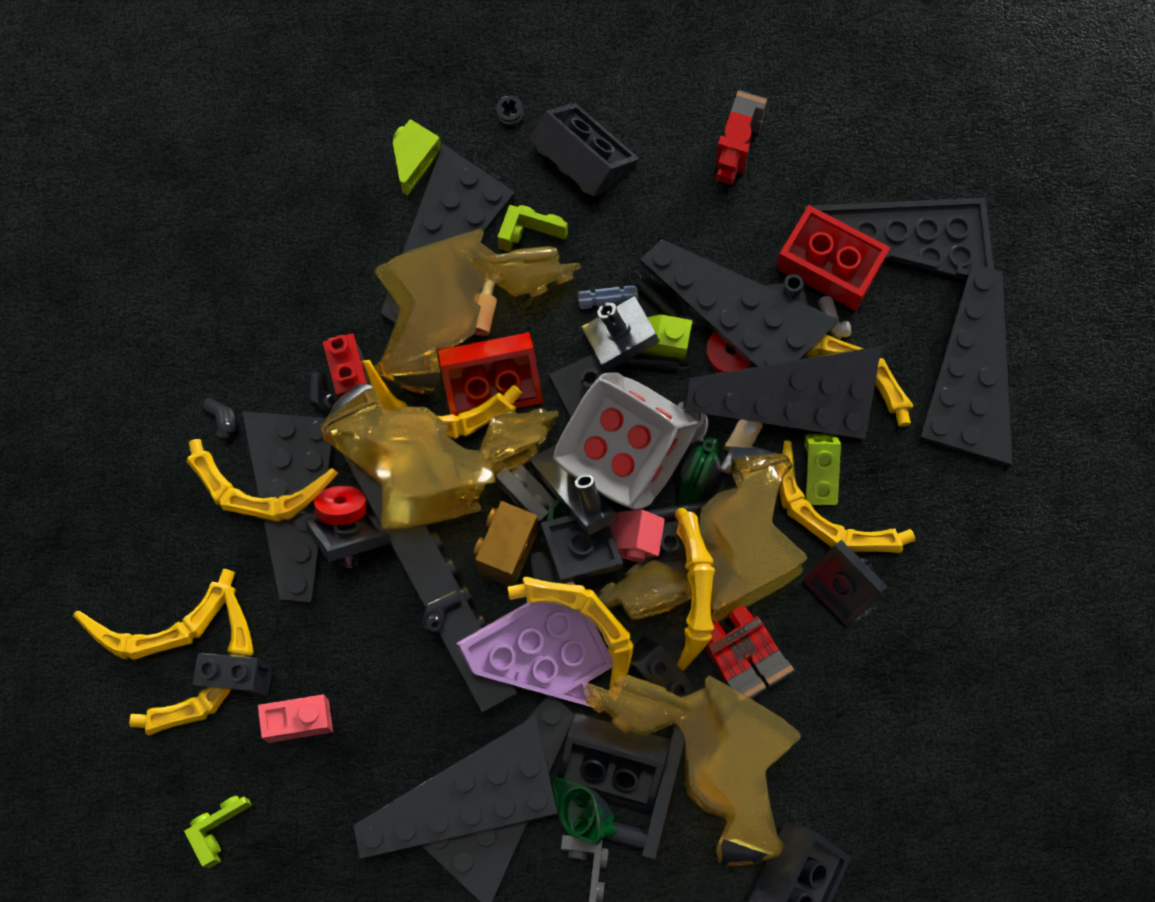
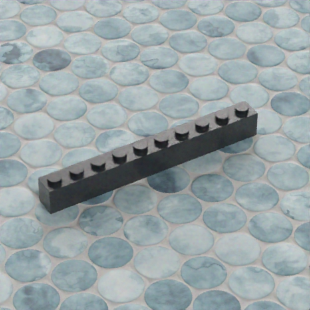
M365 419L334 435L339 449L365 494L374 514L389 533V541L425 608L431 599L455 589L461 604L446 610L443 626L438 632L483 716L485 717L518 698L516 689L519 688L518 686L471 673L456 643L486 627L487 624L481 614L475 616L469 605L473 604L474 601L466 586L459 588L455 580L459 573L452 560L448 559L445 561L441 555L440 550L444 549V546L436 531L431 534L429 533L425 523L429 522V518L422 505L420 504L415 507L410 497L415 495L407 478L400 480L396 472L400 465L393 452L391 451L386 454L381 444L386 442L378 425L372 427L368 419Z

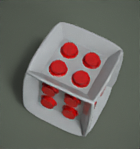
M605 373L599 376L579 403L559 439L553 459L575 478L585 474L592 475L598 492L607 498L633 510L642 509L652 503L653 499L668 482L695 434L698 422L680 407L641 383L623 377L619 373Z

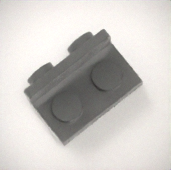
M518 465L511 473L504 468L496 475L498 487L518 508L537 515L540 530V524L547 521L549 511L556 500L522 465Z

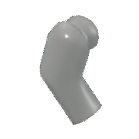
M830 296L822 297L818 301L820 311L838 319L833 298ZM848 321L838 322L830 331L831 336L838 340H841V337H849L851 335L850 323Z

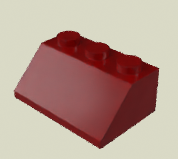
M808 205L781 250L775 269L787 275H799L804 284L857 311L890 247Z
M529 333L438 350L451 414L459 416L462 412L479 407L497 393H501L504 396L512 385L522 392L513 403L516 408L543 403L535 353Z

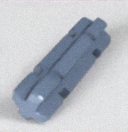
M634 285L624 286V289L619 287L595 289L594 293H591L590 290L580 291L578 293V303L580 309L592 308V305H596L597 308L600 306L606 307L605 303L610 302L620 305L621 302H625L634 296L638 301V292Z

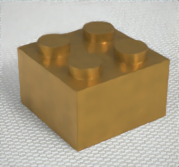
M501 501L498 509L493 508L486 522V526L489 527L485 539L480 537L477 541L473 555L476 556L475 563L477 564L479 574L508 586H514L518 581L539 532L538 518L533 513Z

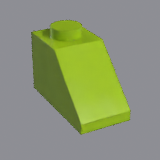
M411 119L404 127H399L393 136V147L402 193L407 196L441 150L440 137Z
M666 315L647 317L660 342L641 353L679 358V361H685L692 320Z

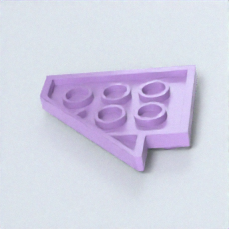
M574 582L566 583L567 585H575ZM526 603L456 643L469 670L473 674L597 708L600 705L588 682L612 668V659L594 622L588 617L581 615L577 610L554 603Z

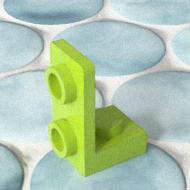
M509 205L498 235L499 249L511 252L514 242H520L524 227L566 239L568 234L567 222L553 214L545 216L535 213L533 209L527 206L520 205L516 207Z
M805 434V448L808 453L806 500L811 505H837L841 443L836 434Z
M238 796L227 799L220 804L221 810L211 816L209 813H205L196 817L190 822L192 827L184 831L202 867L211 868L221 862L217 855L221 851L219 844L212 834L207 836L206 832L251 807L252 804L246 797L239 799Z

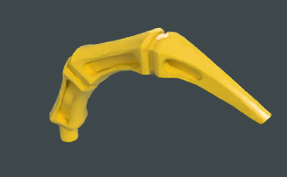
M826 335L805 357L825 356L864 348ZM880 358L875 386L882 394L890 414L896 413L898 426L910 425L908 411L913 408V403L896 382L885 360Z
M370 360L362 361L378 405L389 422L397 424L400 429L431 433L454 439L459 438L461 435L469 436L490 422L514 412L516 407L513 403L522 394L516 386L512 385L504 396L501 393H497L479 407L462 412L459 416L454 414L433 416L421 413L412 407L408 408L405 402L398 400L391 394Z
M200 439L189 441L191 456L187 457L186 462L200 478L215 504L220 505L225 511L251 515L276 522L283 519L290 520L310 504L338 474L334 469H330L304 489L292 495H282L278 499L276 497L264 499L252 497L234 488L223 477L216 467L212 455L207 451H203Z
M784 441L780 467V498L782 507L787 510L789 517L815 534L830 548L842 540L853 552L901 553L903 545L915 541V536L911 529L898 534L896 529L877 532L845 530L843 526L833 524L821 517L813 509L810 502L805 500V495L798 487L795 477L792 442Z
M679 508L675 512V517L679 522L676 533L682 539L686 549L687 560L685 567L689 570L687 578L690 582L692 593L691 610L686 619L688 627L685 628V647L676 664L683 672L712 639L710 632L714 630L711 618L710 603L715 569L711 567L713 558L703 542L698 517L692 512H687L685 508Z
M223 569L219 582H212L200 604L183 618V622H177L169 629L156 634H135L133 636L129 633L119 634L110 631L81 611H76L73 617L108 651L122 659L129 657L132 660H136L164 650L190 645L194 642V638L201 637L211 620L226 603L224 591L231 587L235 572ZM231 587L233 593L235 594V588Z
M529 577L523 578L524 584L509 586L510 600L526 597L527 603H554L577 610L581 615L588 617L602 632L604 641L608 645V653L612 659V673L606 706L613 710L627 678L633 654V643L630 641V633L612 615L596 594L590 589L585 590L583 586L552 583Z
M230 587L224 591L231 626V641L227 650L229 656L250 657L253 655L250 632L246 619ZM207 687L198 694L199 696L191 697L176 705L148 709L147 715L131 714L129 726L145 728V734L152 735L171 727L205 720L208 714H214L231 689Z

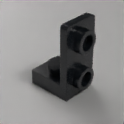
M643 636L633 646L630 668L640 673L671 710L676 711L695 693L696 688L659 643Z
M199 653L195 666L193 685L242 690L255 696L268 697L273 665L259 658Z

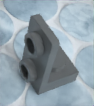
M562 835L561 851L568 852L567 858L587 860L588 854L594 855L589 902H603L605 883L598 882L599 869H606L608 849L602 848L603 840L598 845H594L573 836Z

